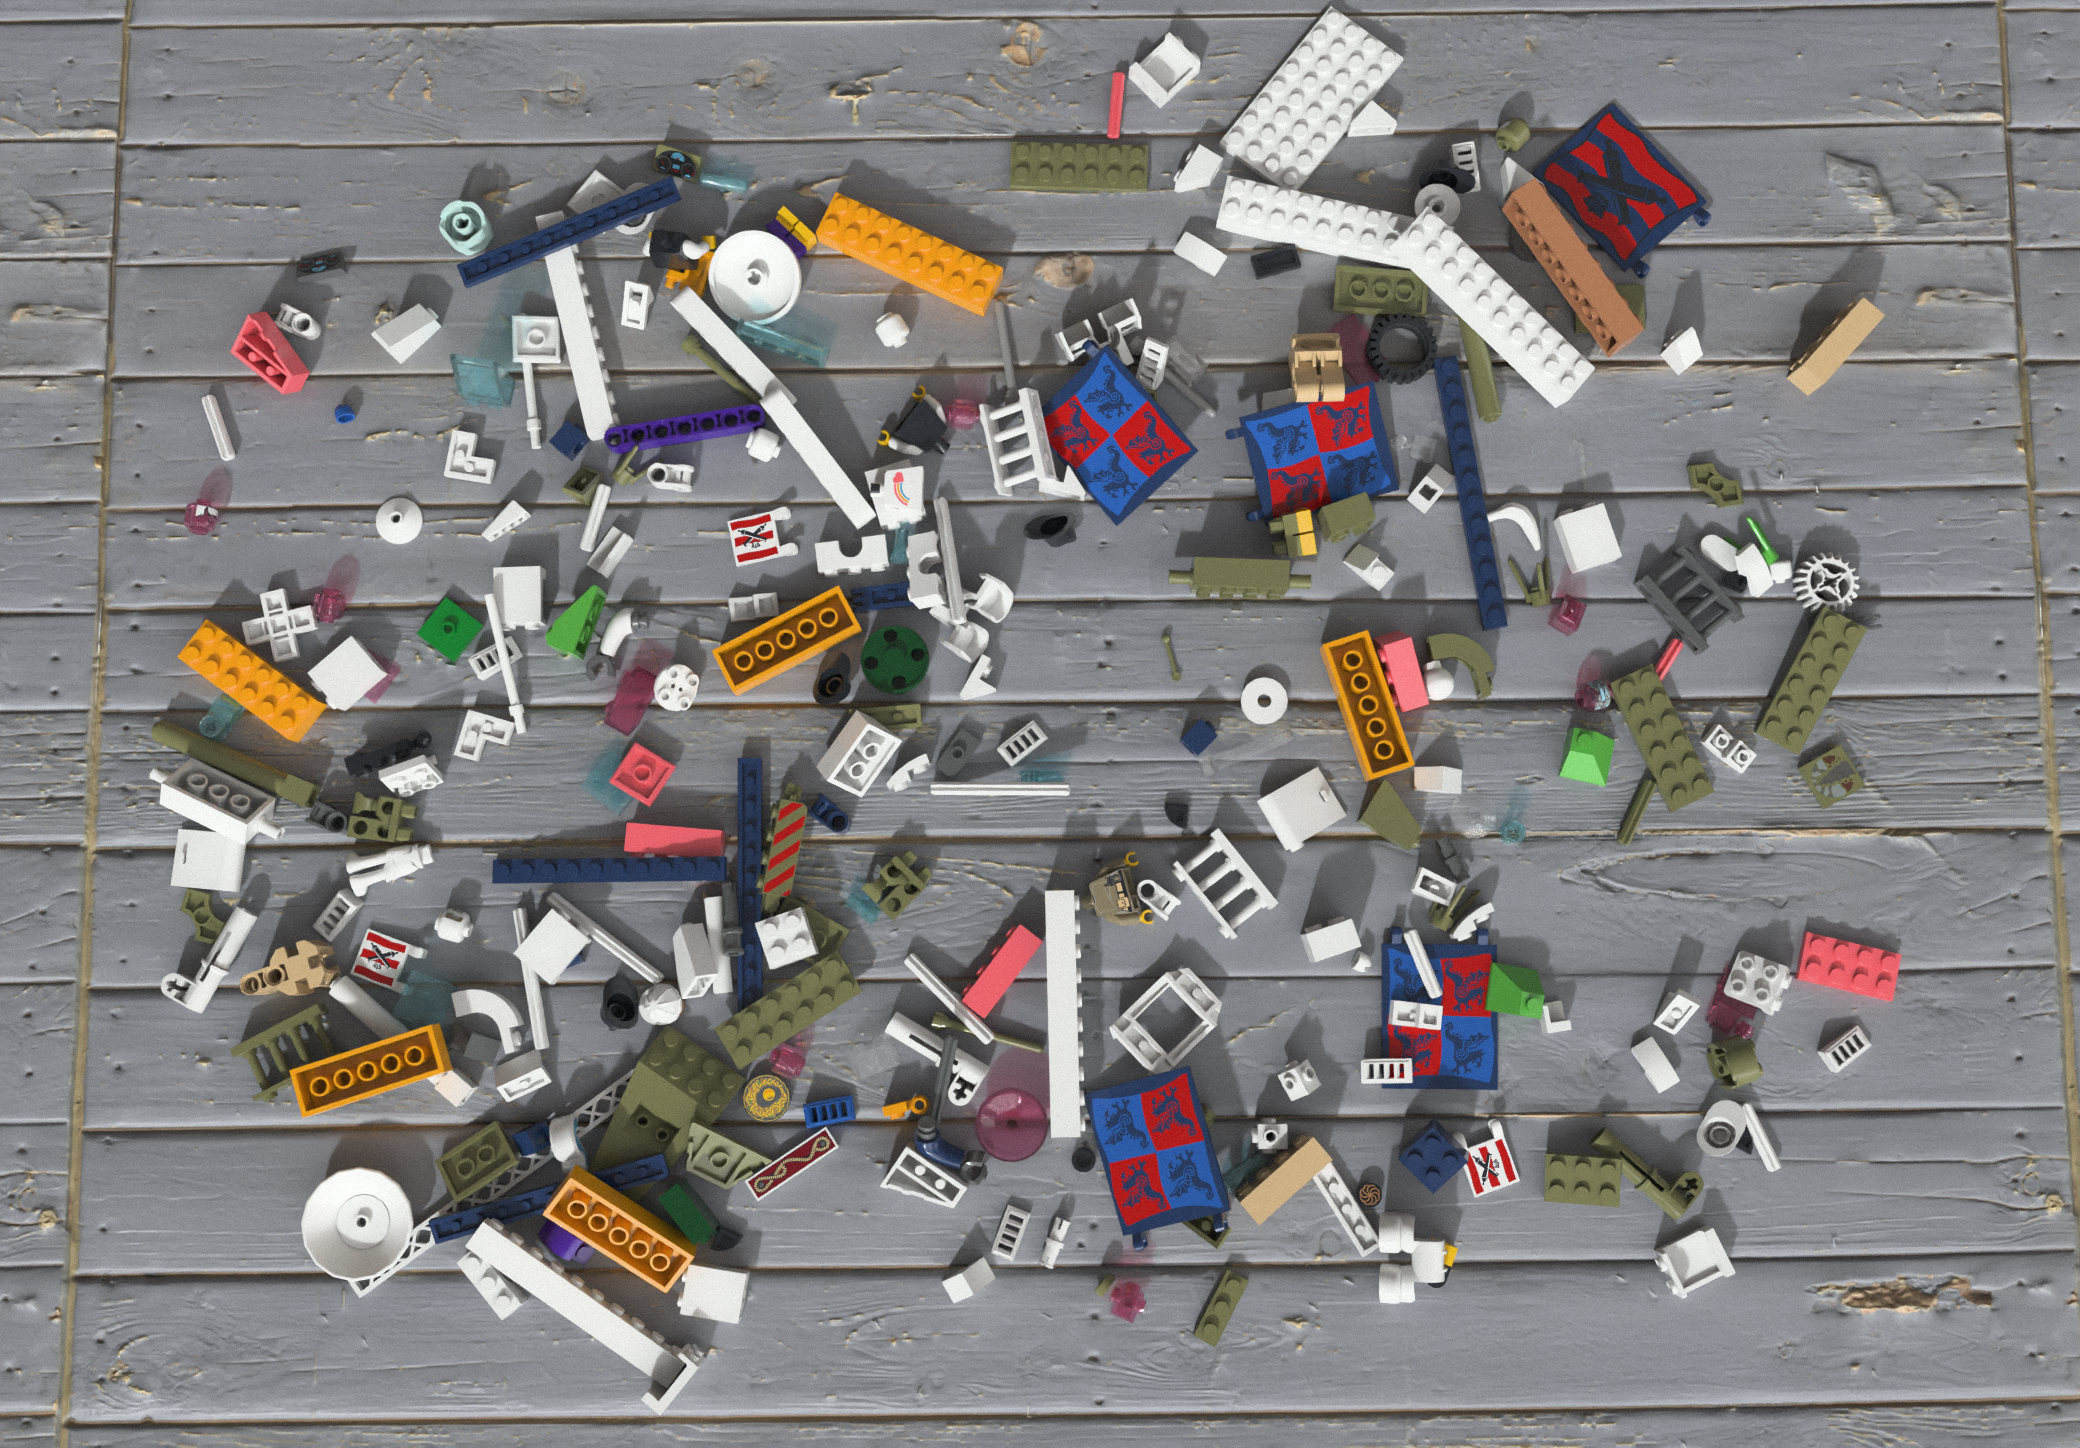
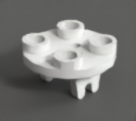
M672 664L666 666L655 679V698L667 710H687L696 697L699 678L685 665Z

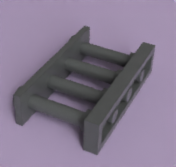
M1681 545L1672 552L1676 556L1672 563L1654 578L1645 575L1633 585L1696 656L1710 647L1707 644L1706 638L1729 619L1736 623L1745 616L1740 605L1735 601H1731L1695 560L1694 553L1689 548ZM1684 566L1692 577L1673 593L1665 595L1660 590V584L1680 567ZM1699 583L1708 594L1686 613H1680L1675 607V602ZM1715 601L1724 612L1704 629L1696 631L1691 625V620Z

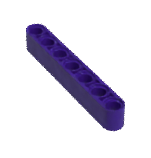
M751 404L612 427L605 432L604 441L612 453L623 454L630 452L635 445L639 446L637 451L749 433L752 430L756 431L760 427L764 428L766 417L760 406ZM753 414H759L761 416L760 419L756 422H752L749 420L750 416ZM730 418L738 419L735 425L729 426L726 424ZM706 422H714V426L711 429L703 428ZM683 426H691L688 433L680 432ZM662 429L668 430V433H667L666 436H664V437H658V436H657V434H658V432H659L660 430H662ZM638 433L645 434L642 440H634L635 435ZM621 437L619 444H611L613 438Z

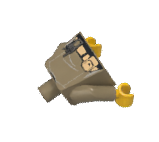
M1129 852L1124 859L1118 858L1102 866L1096 873L1094 881L1089 884L1091 894L1081 897V904L1085 910L1095 908L1097 916H1104L1106 921L1120 926L1139 924L1140 921L1144 924L1153 923L1154 920L1145 921L1144 919L1145 913H1151L1152 911H1141L1130 868L1135 867L1139 863V861L1131 863L1128 860V857L1133 856L1135 852Z

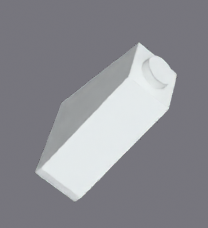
M419 303L378 328L371 335L402 364L442 326L436 321L439 316L430 307L425 310Z
M688 922L680 925L673 936L678 988L681 999L702 997L718 975L703 923L693 924Z

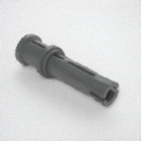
M726 882L721 884L725 925L721 931L725 942L723 956L733 957L743 955L745 950L742 948L741 942L743 929L739 926L737 883Z

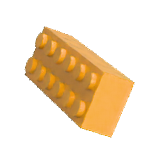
M838 585L712 650V653L732 692L738 696L862 632V629Z
M208 619L205 620L177 656L285 738L299 743L328 706L218 623Z
M1368 630L1323 644L1319 650L1365 782L1414 766L1413 757Z
M439 1023L289 1070L301 1115L304 1118L452 1071L453 1068Z
M576 1164L547 1201L542 1214L664 1293L668 1292L695 1257L697 1244L693 1246L685 1234Z

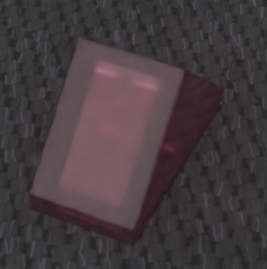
M1566 593L1548 625L1566 636L1573 634L1580 626L1587 605Z

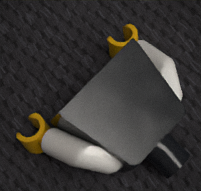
M664 229L650 231L649 239H647L643 246V253L651 257L656 268L697 270L699 258L707 253L709 249L717 248L716 235L702 236V242L696 244L683 232L666 231Z
M918 386L922 394L916 395L912 392L916 403L891 433L894 437H891L886 430H882L881 433L887 436L884 441L877 439V442L881 446H889L904 454L919 455L921 453H928L934 448L943 455L950 447V444L941 437L948 428L945 424L946 417L942 405L931 395H927L923 386Z

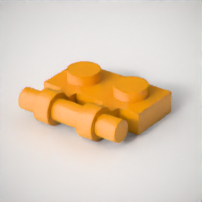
M708 251L701 256L697 270H685L684 273H681L680 269H668L665 287L673 289L675 283L679 281L681 282L679 286L680 291L687 285L699 298H702L709 280L711 260L715 253Z

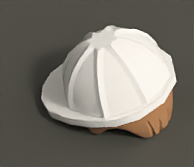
M665 983L657 984L647 989L641 995L639 1001L641 1016L646 1022L654 1025L671 1024L677 1020L685 1008V999H681L679 990Z

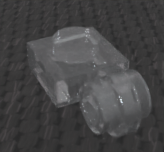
M1395 434L1394 438H1391L1392 450L1404 452L1407 448L1409 449L1407 458L1426 464L1432 462L1437 440L1417 434L1413 435L1411 442L1407 441L1408 437L1401 434Z

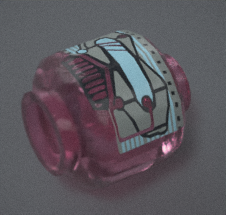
M1595 679L1578 686L1575 692V701L1580 709L1586 712H1595L1605 709L1610 705L1613 692L1611 687L1604 681Z

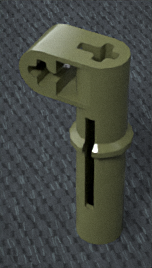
M1606 1127L1601 1128L1589 1142V1145L1600 1155L1621 1157V1173L1634 1184V1189L1645 1193L1674 1220L1680 1218L1703 1190L1704 1182L1702 1177L1692 1171L1679 1172L1668 1183L1657 1173L1655 1166L1650 1167ZM1685 1180H1689L1688 1186H1690V1188H1685L1687 1186V1182ZM1675 1188H1685L1681 1192L1686 1195V1198Z

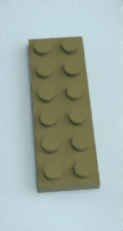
M1011 142L1010 189L1147 193L1148 145Z
M1821 607L1754 733L1799 755L1868 628L1827 607Z
M1653 664L1646 665L1607 684L1669 812H1674L1715 792Z
M837 950L714 1029L740 1070L857 996L863 990Z

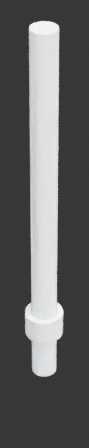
M519 313V314H517V315H524V316H526L525 313ZM522 362L529 419L526 421L527 431H530L532 449L541 448L539 431L542 428L541 420L538 419L532 363Z
M494 593L484 595L511 705L509 706L510 715L514 718L517 734L527 732L522 714L525 711L523 704H520Z

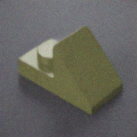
M1212 1215L1182 1222L1218 1250L1232 1230L1228 1225V1228L1224 1231L1216 1232Z

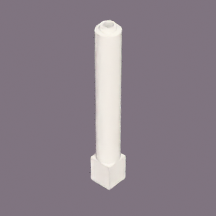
M339 976L330 984L331 990L329 994L382 1040L410 1031L348 976L342 978ZM453 1068L452 1071L427 1078L436 1086L435 1089L456 1107L464 1105L479 1087L458 1068Z

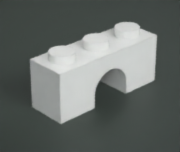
M935 531L908 536L906 553L909 559V567H907V576L910 580V588L907 590L909 600L919 609L946 604L945 582L937 573L927 574L932 565L943 562L938 534Z
M885 534L861 537L862 550L855 557L844 556L841 553L839 541L815 543L818 572L820 575H824L825 578H833L839 576L838 573L848 572V575H856L866 569H871L872 572L885 570V567L890 566Z
M472 1251L468 1252L457 1262L458 1266L501 1320L510 1316L529 1300L514 1281L506 1280L498 1269Z

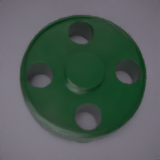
M897 625L883 627L874 632L866 640L862 648L861 667L866 679L877 690L887 694L903 695L915 689L924 680L929 669V652L925 642L915 631L907 627ZM895 632L897 639L894 642L885 641L887 633ZM917 650L925 653L921 661H914L912 659L913 653ZM869 659H876L878 661V666L873 670L866 668V663ZM898 677L906 680L905 685L900 689L893 687V682Z

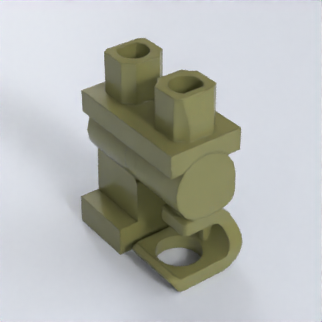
M356 792L352 813L361 815L364 810L373 811L376 813V819L350 815L346 837L394 843L412 841L414 828L403 827L405 818L416 819L419 807L409 804L405 800L379 796L378 800L366 798V794Z
M907 850L899 857L895 856L878 872L880 874L879 879L872 883H866L861 888L876 904L880 902L883 890L888 886L894 889L878 905L893 922L927 888L926 884L933 876L925 866L916 874L909 869L917 860V857L910 850Z

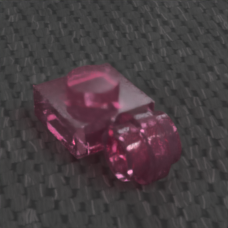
M1720 1000L1717 1001L1705 1019L1726 1034H1729L1731 1029L1735 1027L1734 1033L1745 1039L1752 1038L1754 1035L1753 1031L1755 1028L1743 1020L1740 1024L1737 1023L1741 1014Z

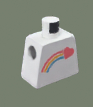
M923 466L885 471L884 483H871V497H884L886 509L923 516Z

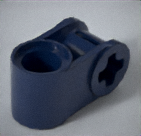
M820 792L818 800L811 808H807V813L837 834L847 833L851 828V819ZM837 817H844V826L836 829L834 827L835 819Z

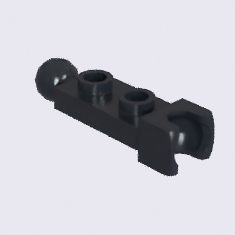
M420 730L414 734L412 739L405 738L367 754L358 752L344 758L346 768L350 776H363L373 772V766L374 768L386 766L391 759L396 758L399 760L410 756V752L416 750V747L421 749L427 748L432 742V736L428 731Z

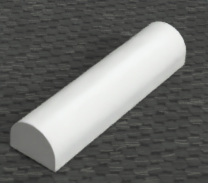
M723 896L708 897L704 899L708 942L718 970V975L713 981V992L715 994L733 992L730 957L723 956V950H725L724 936L721 934L722 929L725 927Z

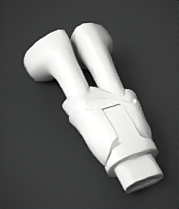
M418 844L413 846H397L388 848L385 852L369 856H359L355 852L345 854V864L349 874L385 863L383 869L349 877L350 884L357 897L365 895L368 886L382 880H386V882L395 881L399 877L411 874L419 868H424L425 864L434 862L430 844L423 846Z

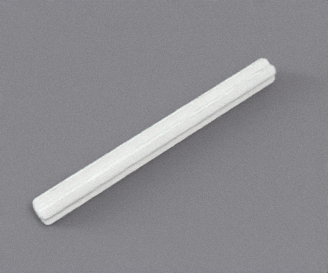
M940 497L934 500V508L952 620L958 625L965 623L967 619L948 503L944 497Z
M932 782L931 793L934 795H1069L1070 784L1067 782Z
M552 892L548 896L546 902L557 911L563 909L572 917L570 919L571 922L577 926L581 924L590 932L589 935L651 983L657 985L663 981L665 976L559 894Z
M526 908L513 910L518 947L531 933ZM521 960L535 1049H546L549 1047L538 974Z

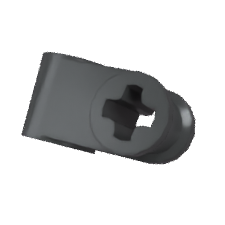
M315 799L313 802L315 804L310 816L305 819V822L333 833L347 835L350 815L330 804ZM343 818L344 826L339 829L338 821Z

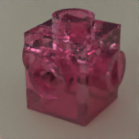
M1128 1281L1127 1284L1121 1282L1119 1288L1115 1286L1109 1298L1112 1301L1109 1309L1110 1313L1133 1323L1137 1313L1141 1314L1146 1304V1300L1143 1299L1144 1292L1140 1291L1141 1286L1131 1281ZM1126 1298L1132 1299L1130 1302H1124Z

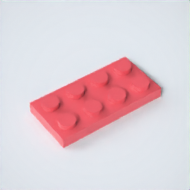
M1804 932L1795 979L1885 1001H1893L1901 954Z

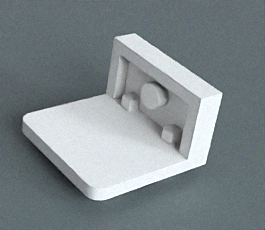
M1740 951L1725 985L1724 993L1729 997L1761 1008L1764 1013L1773 1016L1775 1010L1779 1011L1782 1006L1783 998L1781 994L1784 988H1789L1792 976L1789 975L1790 970L1787 966L1746 951Z

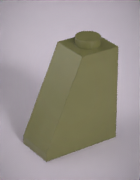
M1385 779L1380 781L1357 822L1405 851L1410 850L1411 847L1415 849L1422 838L1419 835L1422 828L1390 783Z

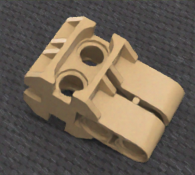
M1339 333L1290 335L1291 351H1289L1288 371L1289 376H1291L1290 385L1291 389H1294L1296 402H1318L1319 392L1322 402L1344 401L1345 382L1342 371V348L1339 346Z
M302 940L296 942L297 948L286 949L282 947L276 949L269 962L270 966L244 975L240 980V989L246 995H268L281 991L290 996H299L315 993L314 988L316 987L329 988L330 984L341 974L339 965L327 969L324 961L325 957L335 954L333 946L321 940Z

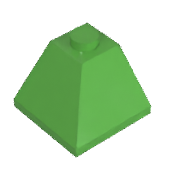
M1574 727L1567 730L1558 776L1605 787L1615 740L1598 732Z
M1491 962L1484 1010L1541 1019L1545 995L1537 970Z

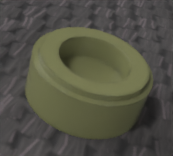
M1107 1273L1095 1288V1293L1102 1297L1116 1277L1111 1273Z

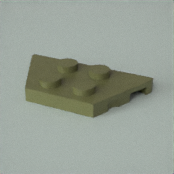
M693 1117L691 1118L685 1160L686 1171L728 1190L741 1179H746L753 1175V1170L763 1164L767 1166L772 1162L770 1155Z

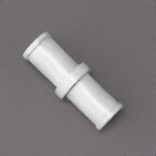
M1056 1217L1050 1236L1045 1239L1046 1246L1038 1262L1039 1264L1053 1269L1060 1248L1063 1249L1064 1244L1062 1242L1071 1222Z

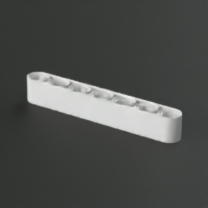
M686 285L670 300L673 307L761 398H764L779 387L792 405L797 402L795 396L690 287Z
M777 387L762 398L759 402L856 529L859 530L875 518V512L780 388Z

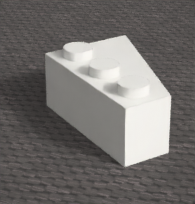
M911 1140L880 1185V1187L886 1189L891 1188L901 1191L906 1195L911 1194L922 1197L924 1200L951 1208L956 1206L969 1186L961 1178L960 1173L954 1169L924 1157L919 1153L914 1142Z

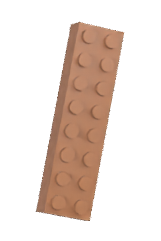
M1534 178L1512 192L1502 211L1606 356L1609 358L1631 344L1644 330L1641 319L1629 309V304L1625 297L1619 295L1613 280L1610 277H1606L1601 270L1599 261L1591 256L1586 243L1575 234L1571 222L1565 220L1558 204L1554 201L1552 202L1549 198L1545 186Z

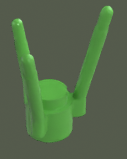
M1748 516L1746 520L1761 543V546L1757 549L1767 566H1769L1780 556L1770 544L1759 522L1753 521ZM1729 537L1724 538L1726 542L1738 550L1743 548Z

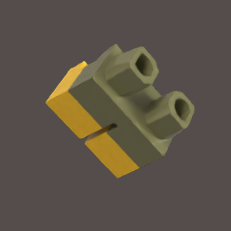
M1304 507L1296 511L1279 513V517L1268 520V528L1271 534L1282 532L1283 540L1271 542L1274 555H1286L1290 558L1317 554L1314 533L1312 532L1313 525L1310 509Z

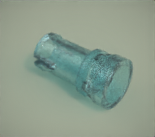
M894 529L893 549H891L889 557L890 563L908 564L906 553L908 530L901 529L900 532L899 529Z
M854 893L848 897L844 906L862 916L861 918L865 919L869 925H873L882 911L879 907L868 904Z

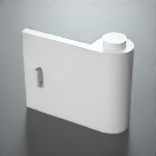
M1318 767L1257 801L1285 851L1290 849L1292 853L1305 846L1302 841L1347 816Z
M178 829L170 886L240 892L246 844L243 845L218 832Z

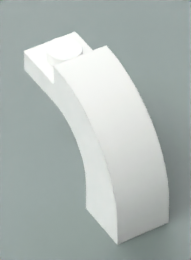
M470 989L451 993L456 1017H463L474 1013L489 1015L499 1027L505 1054L521 1051L522 1038L520 1032L516 1031L515 1027L525 1024L519 1010L508 998L486 989Z

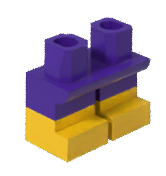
M783 206L777 212L778 216L771 223L765 225L766 232L782 239L792 249L797 260H799L817 244L816 236Z

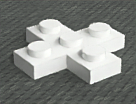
M283 588L260 594L265 617L242 622L246 645L254 646L270 641L274 662L277 663L301 657L296 635L319 629L314 606L308 605L290 610L287 592Z

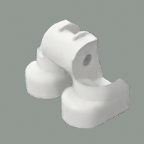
M1133 298L1096 314L1101 327L1106 330L1108 341L1101 344L1098 343L1093 336L1094 333L1088 319L1054 334L1060 348L1064 350L1067 359L1071 362L1087 354L1090 361L1093 357L1084 350L1082 345L1086 340H1093L1100 350L1105 345H1108L1127 366L1133 363L1134 360L1123 336L1142 329L1141 317Z
M979 573L984 583L977 594L962 588L965 612L967 614L970 609L977 610L983 617L998 623L1005 618L1012 606L1013 592L1001 580L987 573ZM946 584V604L932 606L929 612L945 625L955 629L948 641L939 638L944 647L952 650L964 660L973 663L980 658L986 649L989 634L984 628L968 620L958 625L953 622Z
M1384 1211L1380 1216V1252L1399 1253L1403 1251L1412 1255V1264L1410 1265L1381 1264L1379 1274L1380 1303H1411L1417 1299L1414 1295V1282L1439 1283L1445 1281V1272L1448 1271V1268L1444 1267V1254L1448 1253L1445 1250V1240L1414 1238L1416 1216L1409 1213Z

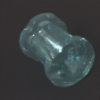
M1510 822L1503 825L1499 831L1501 840L1506 844L1521 842L1526 834L1524 826L1519 822ZM1514 828V833L1517 836L1511 838V833L1508 830Z

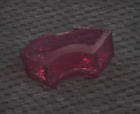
M639 665L632 672L627 671L621 681L623 685L614 700H610L604 709V712L607 714L603 723L628 737L640 724L644 713L655 698L654 684L657 676Z

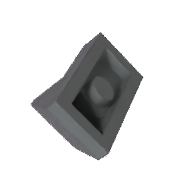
M455 1024L446 1047L463 1053L464 1057L493 1064L502 1041L460 1024Z

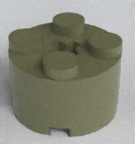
M1735 1035L1709 1044L1707 1047L1711 1048V1052L1707 1053L1709 1068L1714 1078H1720L1724 1083L1720 1086L1725 1090H1732L1755 1082L1764 1074L1763 1068L1754 1053L1756 1052L1755 1044L1750 1038L1745 1039L1740 1035Z

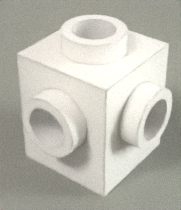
M1308 1059L1300 1063L1294 1060L1284 1066L1285 1071L1278 1075L1291 1101L1306 1096L1321 1086Z
M1261 1118L1262 1122H1256V1128L1251 1130L1252 1143H1256V1147L1262 1149V1153H1277V1149H1288L1287 1124L1285 1122H1276V1118ZM1272 1132V1137L1266 1139L1267 1133Z

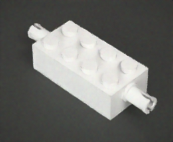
M190 758L174 773L159 765L156 768L154 767L150 773V779L161 783V805L243 845L259 832L277 841L285 832L284 826L271 821L274 813V797L194 758Z

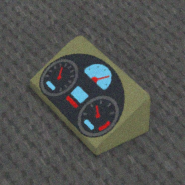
M658 144L653 171L697 184L704 162L700 156Z

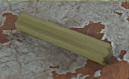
M1649 779L1643 781L1617 837V842L1620 844L1630 845L1657 787L1654 781Z

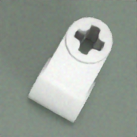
M280 304L281 310L276 321H274L280 330L307 340H314L319 337L321 326L307 313L301 312L287 304ZM310 323L309 327L304 330L305 325Z
M654 463L648 468L647 476L656 488L691 492V473L694 472V467L684 464ZM657 472H665L662 480H654V475Z
M1142 880L1135 888L1137 897L1165 921L1169 919L1168 915L1174 907L1181 904V901L1152 880ZM1146 883L1150 884L1153 888V893L1150 897H1144L1141 894V887Z

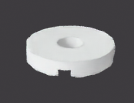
M1263 677L1254 679L1246 685L1241 694L1240 702L1242 711L1249 720L1256 724L1265 725L1274 723L1283 716L1287 709L1288 698L1285 689L1279 682ZM1260 695H1266L1270 698L1271 702L1268 707L1259 706L1257 700Z

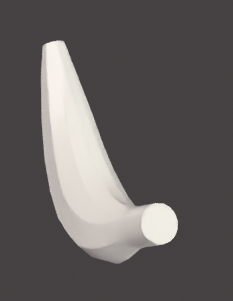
M1510 502L1502 505L1497 510L1486 513L1488 522L1502 518L1516 521L1525 532L1535 551L1541 549L1536 520L1526 506Z

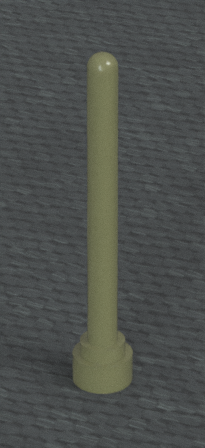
M692 334L685 339L681 345V349L688 355H696L752 404L760 406L765 415H769L759 402L761 399L704 351L698 338Z
M935 1010L931 1029L940 1031V1029L945 1030L948 1028L976 1036L963 1022L948 1019L949 1016L944 1015L945 1012ZM991 1030L995 1035L992 1041L1036 1053L1044 1051V1046L1040 1043Z

